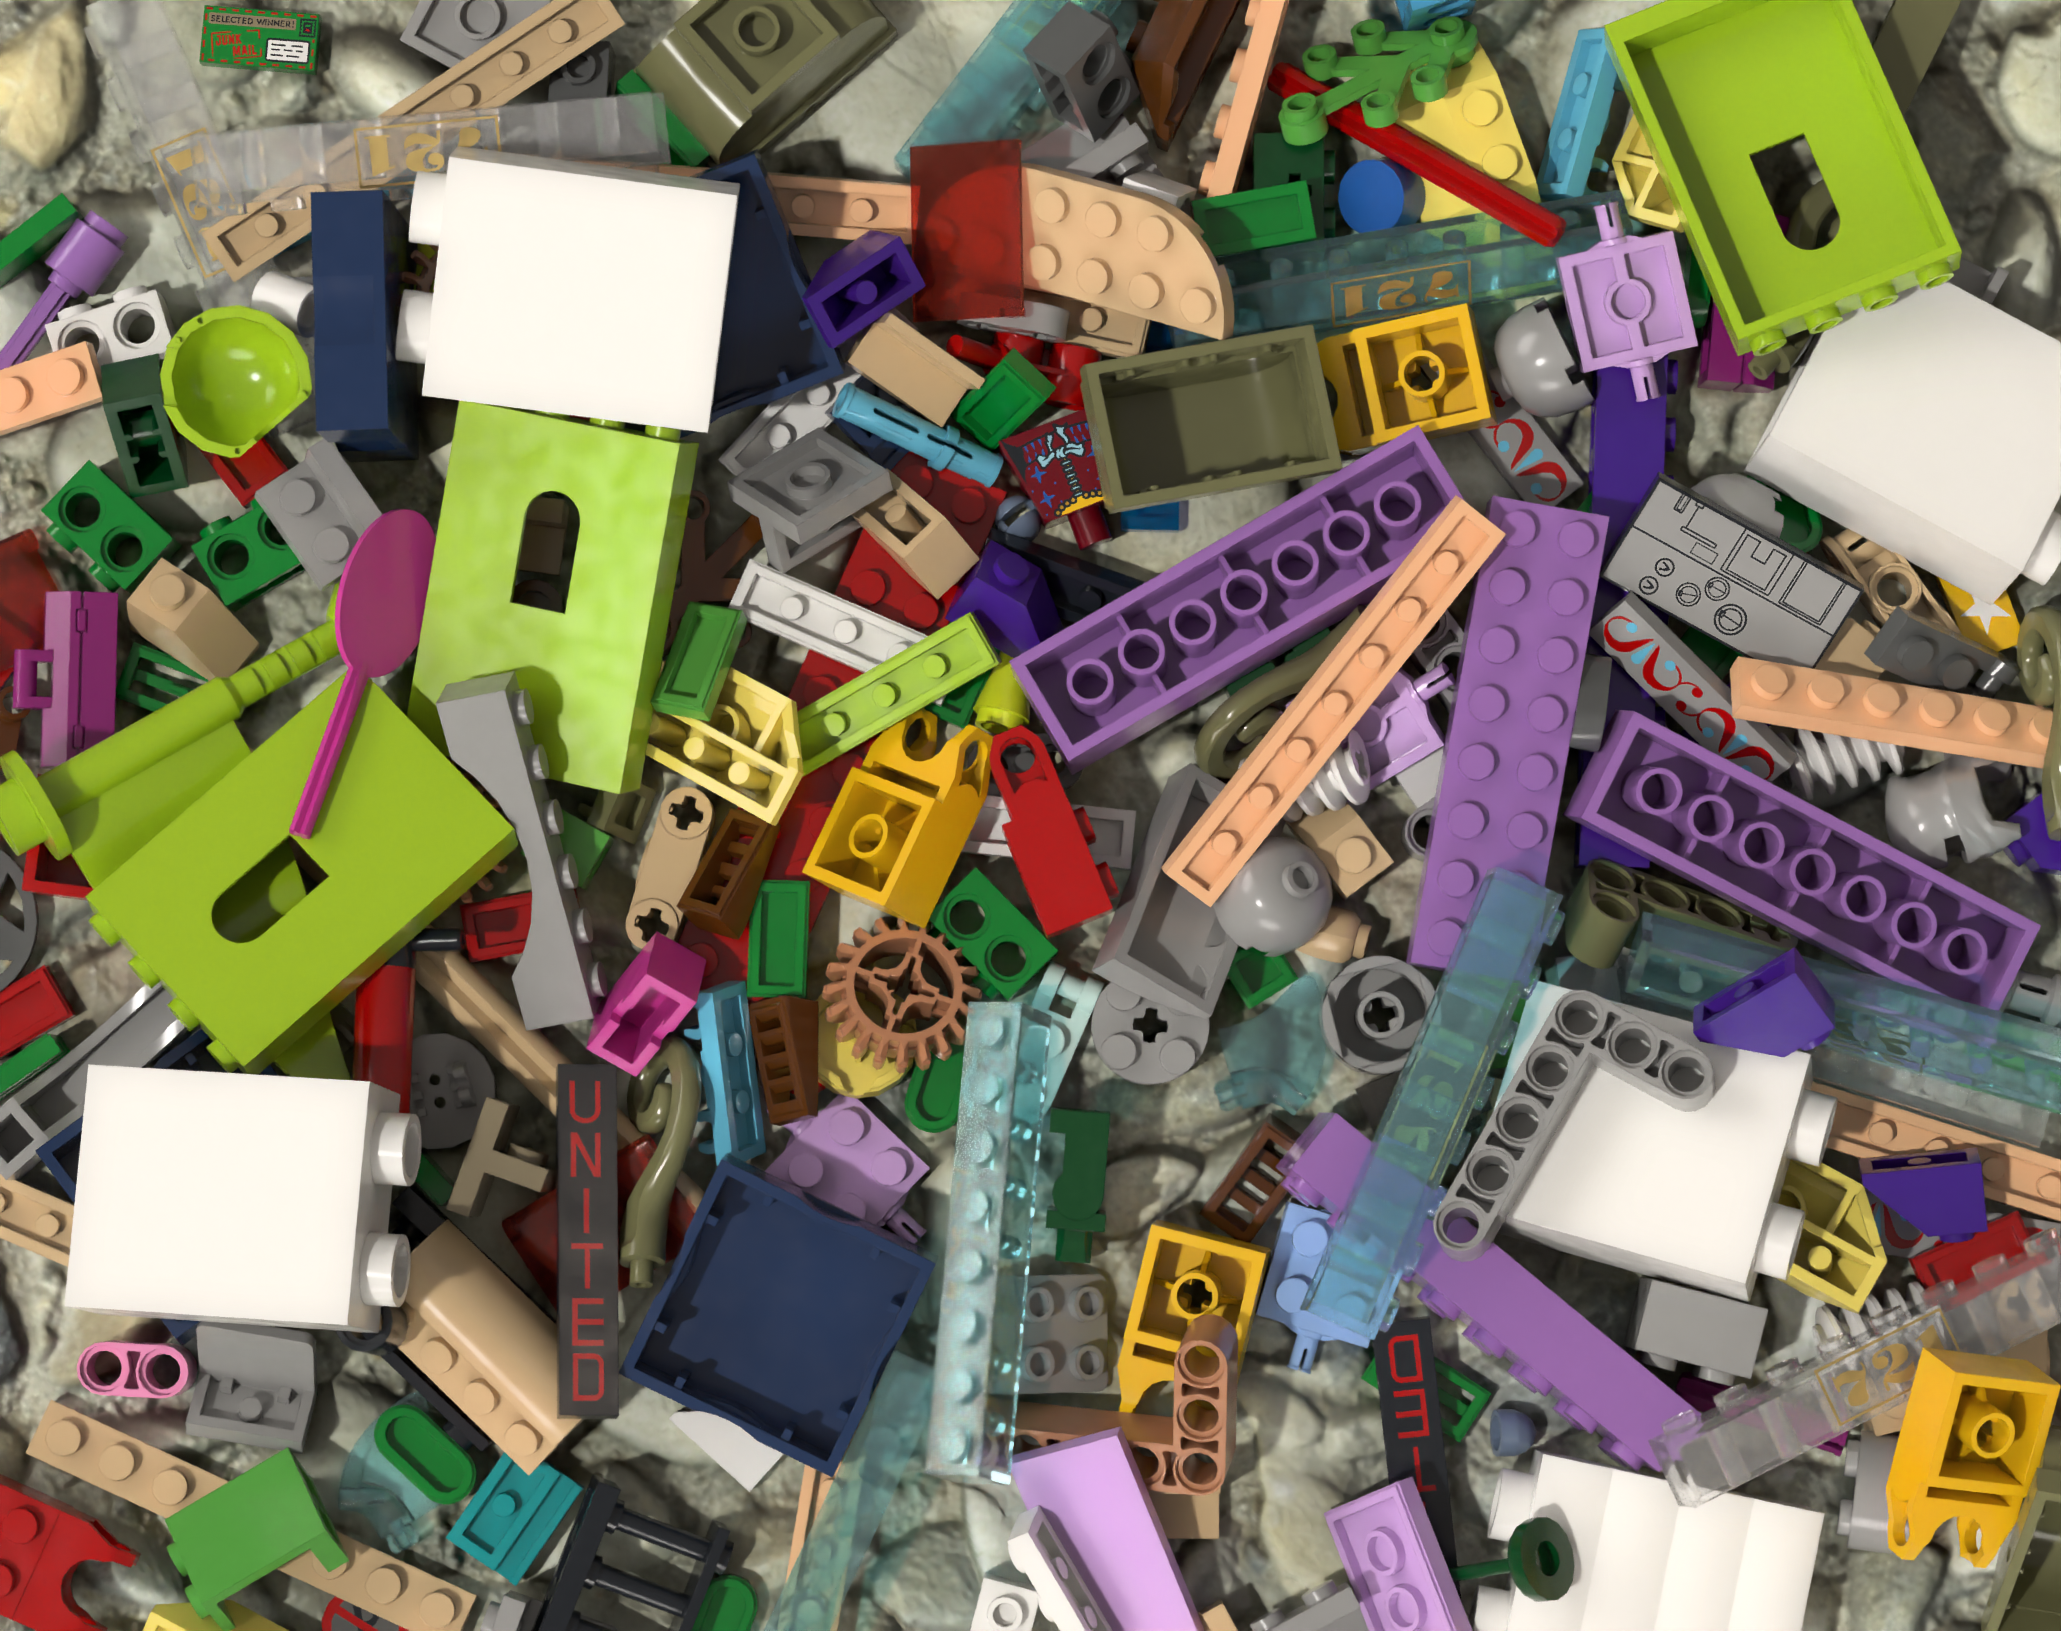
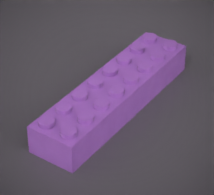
M1417 425L1010 660L1013 676L1073 775L1348 616L1359 604L1364 606L1369 604L1454 496L1457 495L1463 500L1464 498L1421 428Z
M1492 496L1487 502L1484 517L1506 535L1474 574L1406 964L1524 985L1528 983L1610 516Z
M1615 710L1602 736L1599 751L1597 753L1594 752L1563 814L1573 821L1958 1022L1987 1031L1990 1030L2041 927L2040 924L1635 711Z
M1319 1112L1276 1165L1275 1168L1286 1176L1280 1184L1286 1191L1307 1207L1311 1204L1317 1208L1320 1204L1332 1215L1326 1223L1350 1243L1354 1244L1357 1242L1363 1245L1367 1242L1377 1250V1253L1371 1259L1377 1266L1397 1281L1401 1279L1406 1283H1409L1411 1280L1422 1288L1417 1298L1443 1319L1448 1317L1455 1321L1456 1318H1459L1468 1326L1462 1335L1488 1356L1493 1354L1499 1359L1505 1356L1513 1363L1507 1372L1515 1380L1534 1394L1539 1392L1546 1397L1549 1393L1556 1398L1558 1402L1552 1409L1577 1430L1584 1429L1589 1434L1596 1431L1603 1437L1598 1447L1622 1467L1626 1468L1628 1466L1636 1472L1641 1467L1660 1472L1704 1417L1495 1243L1492 1242L1489 1249L1481 1257L1473 1261L1460 1262L1451 1259L1443 1252L1433 1227L1436 1211L1443 1200L1337 1113ZM1459 1217L1449 1225L1447 1238L1456 1243H1466L1475 1237L1478 1229L1463 1217Z

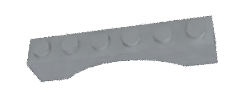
M515 671L446 684L436 702L450 757L473 775L498 801L516 830L528 863L532 887L531 925L524 951L512 975L526 1031L593 1019L602 997L607 995V977L601 961L594 962L589 942L593 940L592 921L587 908H579L574 891V888L578 887L579 882L575 859L571 853L564 854L559 836L564 831L562 810L558 800H550L544 780L549 777L547 755L542 744H534L529 724L534 722L531 696L526 688H519Z
M159 983L152 989L144 985L126 1004L83 1042L0 1107V1174L6 1180H21L42 1161L35 1150L83 1116L88 1064L146 1068L188 1031L167 1007V1004L173 1000V997Z

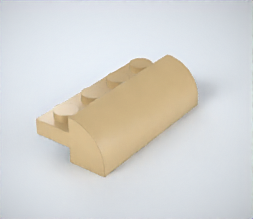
M446 1220L410 1253L409 1285L405 1300L401 1305L407 1315L408 1330L406 1338L399 1346V1349L525 1473L530 1475L584 1420L557 1419V1325L455 1225ZM380 1314L379 1329L381 1330L383 1320L382 1315Z

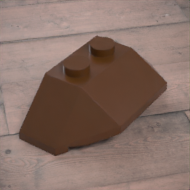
M1154 0L1158 2V6L1150 22L1139 19L1125 50L1133 54L1131 58L1133 68L1130 71L1140 92L1139 98L1157 148L1168 152L1242 0Z

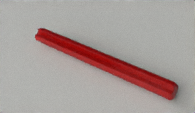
M1279 62L1275 65L1267 82L1268 89L1284 99L1297 93H1310L1317 97L1333 89L1322 81H1315L1308 77L1304 71L1292 64ZM1353 101L1326 115L1328 124L1542 246L1555 247L1564 234L1567 224L1562 217L1398 124L1393 123L1383 128L1367 126L1359 102Z

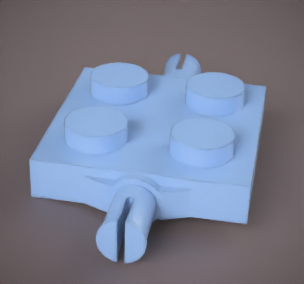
M1286 1202L1264 1276L1255 1315L1281 1322L1297 1333L1290 1360L1286 1367L1295 1370L1299 1369L1301 1372L1311 1374V1367L1319 1340H1341L1368 1348L1372 1336L1371 1322H1376L1389 1275L1371 1260L1377 1253V1250L1367 1242L1363 1245L1357 1242L1354 1244L1350 1243L1326 1223L1332 1215L1328 1210H1314L1295 1203Z

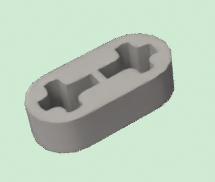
M963 292L957 323L969 328L993 333L1008 332L1030 336L1042 341L1064 342L1070 312L1061 307L977 292Z

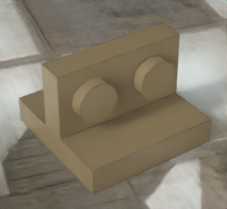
M486 1097L448 1201L447 1210L466 1217H480L495 1176L538 1192H552L556 1181V1169L546 1166L549 1154L518 1143H510L508 1152L505 1151L520 1106L498 1098Z

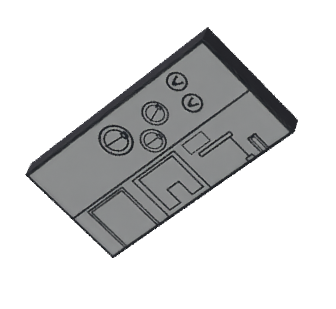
M1660 472L1657 473L1601 564L1599 574L1601 578L1629 593L1632 591L1641 600L1747 658L1815 669L1864 592L1862 583Z

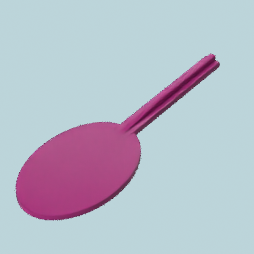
M396 509L377 518L361 535L345 565L336 599L335 634L339 652L343 661L348 666V670L289 828V833L294 836H300L304 839H310L368 678L385 676L397 669L411 655L419 643L436 536L427 519L414 510Z

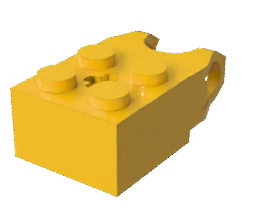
M1467 303L1353 329L1352 332L1326 337L1317 343L1324 379L1334 385L1338 396V406L1332 419L1340 454L1356 457L1369 454L1419 425L1427 440H1432L1498 424L1474 311ZM1429 364L1434 372L1439 371V378L1433 381L1432 388L1424 391L1419 385L1413 386L1412 379L1421 376L1420 366Z
M924 708L884 730L871 745L861 768H851L802 870V873L843 896L925 929L987 797L991 772L989 756L993 736L978 727L968 724L947 741L942 750L934 756L937 747L938 716ZM916 719H920L921 731L919 737L908 748L906 744L908 728ZM973 741H977L978 753L976 759L970 767L963 770L965 751Z
M1159 1219L1151 1224L1117 1365L1122 1397L1119 1412L1135 1413L1138 1403L1143 1399L1147 1389L1152 1384L1161 1381H1174V1361L1177 1350L1188 1325L1193 1319L1201 1315L1213 1314L1223 1317L1236 1330L1238 1338V1385L1271 1248ZM1195 1279L1204 1281L1205 1289L1212 1292V1302L1205 1300L1201 1308L1192 1306V1296L1183 1292L1185 1283L1192 1285ZM1195 1346L1201 1354L1217 1357V1354L1211 1348ZM1195 1400L1196 1404L1203 1409L1216 1410L1214 1405L1208 1401Z
M1922 1347L1886 1485L1889 1516L1887 1526L1888 1548L1901 1559L1915 1560L1923 1548L1931 1541L1937 1528L1943 1522L1957 1517L1960 1556L1969 1560L1973 1567L1986 1568L1995 1558L2000 1546L2018 1520L2023 1498H2026L2036 1468H2039L2061 1385L2028 1360ZM1908 1519L1910 1536L1906 1542L1905 1524ZM1980 1528L1982 1537L1981 1546L1978 1550L1976 1545V1535L1978 1529Z

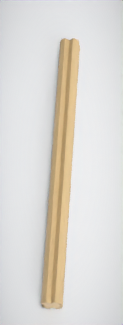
M291 836L287 838L296 863L318 884L329 877ZM429 924V925H427L425 928H434V927H433L431 924ZM417 951L416 980L556 1116V1067L558 1064L573 1063L538 1029L526 1031L522 1013L460 952ZM617 1107V1177L633 1191L658 1146L645 1133L637 1130L635 1125L630 1122V1119ZM681 1170L671 1201L668 1227L684 1242V1235L705 1192Z

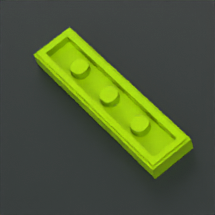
M973 611L967 613L799 710L797 714L804 772L802 777L1002 663Z

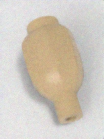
M1332 905L1325 925L1305 945L1296 950L1312 957L1335 963H1345L1352 959V957L1363 959L1369 945L1372 926L1361 923L1357 913Z

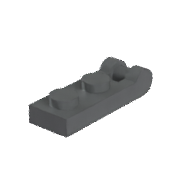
M1898 605L1864 652L1876 666L1923 687L1993 699L2004 683L2010 685L2020 672V668L2003 654ZM1978 669L1984 670L1975 684L1970 683Z

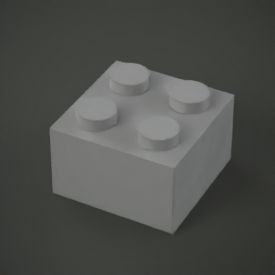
M1640 1277L1623 1346L1637 1349L1635 1360L1640 1363L1674 1372L1676 1371L1678 1360L1694 1364L1691 1376L1733 1387L1736 1375L1749 1379L1752 1377L1768 1309Z

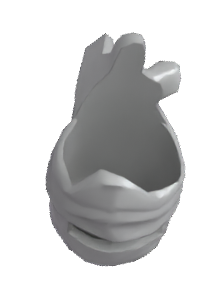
M1944 753L1945 760L1935 765L1930 771L1909 777L1894 776L1888 779L1885 794V819L1887 833L1895 849L1933 869H1942L1948 866V858L1959 856L1966 864H1970L1979 858L1991 857L1994 853L2001 852L2010 843L2019 840L2022 837L2020 823L1992 820L1981 790L1987 781L2004 782L2010 775L2011 763Z

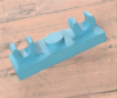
M1604 28L1581 29L1578 31L1536 180L1540 198L1544 200H1575L1578 202L1600 200L1601 194L1590 190L1586 183L1589 172L1608 171L1609 165L1606 161L1594 157V154L1610 122V106L1614 92L1624 91L1605 46Z
M726 981L699 991L697 1003L693 1006L698 1011L699 1024L684 1029L686 1038L691 1040L701 1039L702 1050L700 1051L702 1065L700 1072L701 1081L705 1087L707 1109L698 1113L697 1122L706 1121L711 1123L713 1138L698 1144L699 1151L704 1154H715L717 1166L727 1153L742 1161H747L766 1153L745 981Z

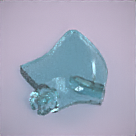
M1303 976L1299 978L1273 1005L1257 1017L1218 1030L1222 1052L1230 1075V1079L1217 1081L1213 1087L1221 1110L1229 1112L1238 1106L1244 1110L1262 1104L1273 1103L1294 1116L1306 1101L1318 1081L1326 1051V1043L1319 1024V1008L1322 998L1316 980L1313 977Z
M417 1391L408 1394L391 1406L412 1405L429 1416L428 1401ZM379 1415L360 1436L347 1458L340 1481L338 1509L363 1514L370 1521L380 1539L386 1538L390 1551L398 1554L419 1541V1534L411 1523L441 1504L427 1498L379 1452L374 1440L375 1425L381 1416Z

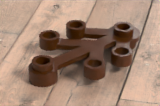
M691 490L690 498L697 500L701 504L702 514L697 519L686 517L681 546V586L673 593L662 658L669 655L682 621L681 618L684 616L689 601L731 602L741 578L722 577L763 537L759 518L752 514L705 561V520L710 513V502L702 492ZM750 623L746 624L743 638L739 642L737 649L742 648L749 642L752 636Z

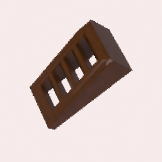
M730 808L676 907L696 927L739 940L750 918L781 825L777 823L774 826L752 813ZM740 834L753 837L750 845L738 842ZM732 857L741 859L738 866L730 864ZM728 880V885L726 887H722L724 881Z
M778 996L750 1004L751 1030L770 1123L782 1126L818 1117V1001L793 996ZM794 1090L796 1099L790 1100V1091Z
M1269 1113L1202 1207L1199 1214L1234 1239L1251 1243L1288 1192L1280 1185L1286 1176L1275 1168L1282 1158L1264 1144L1268 1139H1271L1286 1151H1289L1301 1134L1275 1115ZM1255 1157L1281 1175L1277 1183L1250 1165ZM1240 1177L1267 1195L1263 1203L1236 1185ZM1226 1196L1254 1214L1249 1223L1221 1204Z

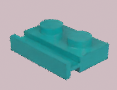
M504 1452L446 1538L517 1586L576 1501L584 1486L569 1478L546 1460L528 1475Z

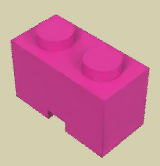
M656 931L600 1002L593 1020L586 1049L637 1077L659 1050L661 1042L669 1031L673 1032L697 1003L706 959Z

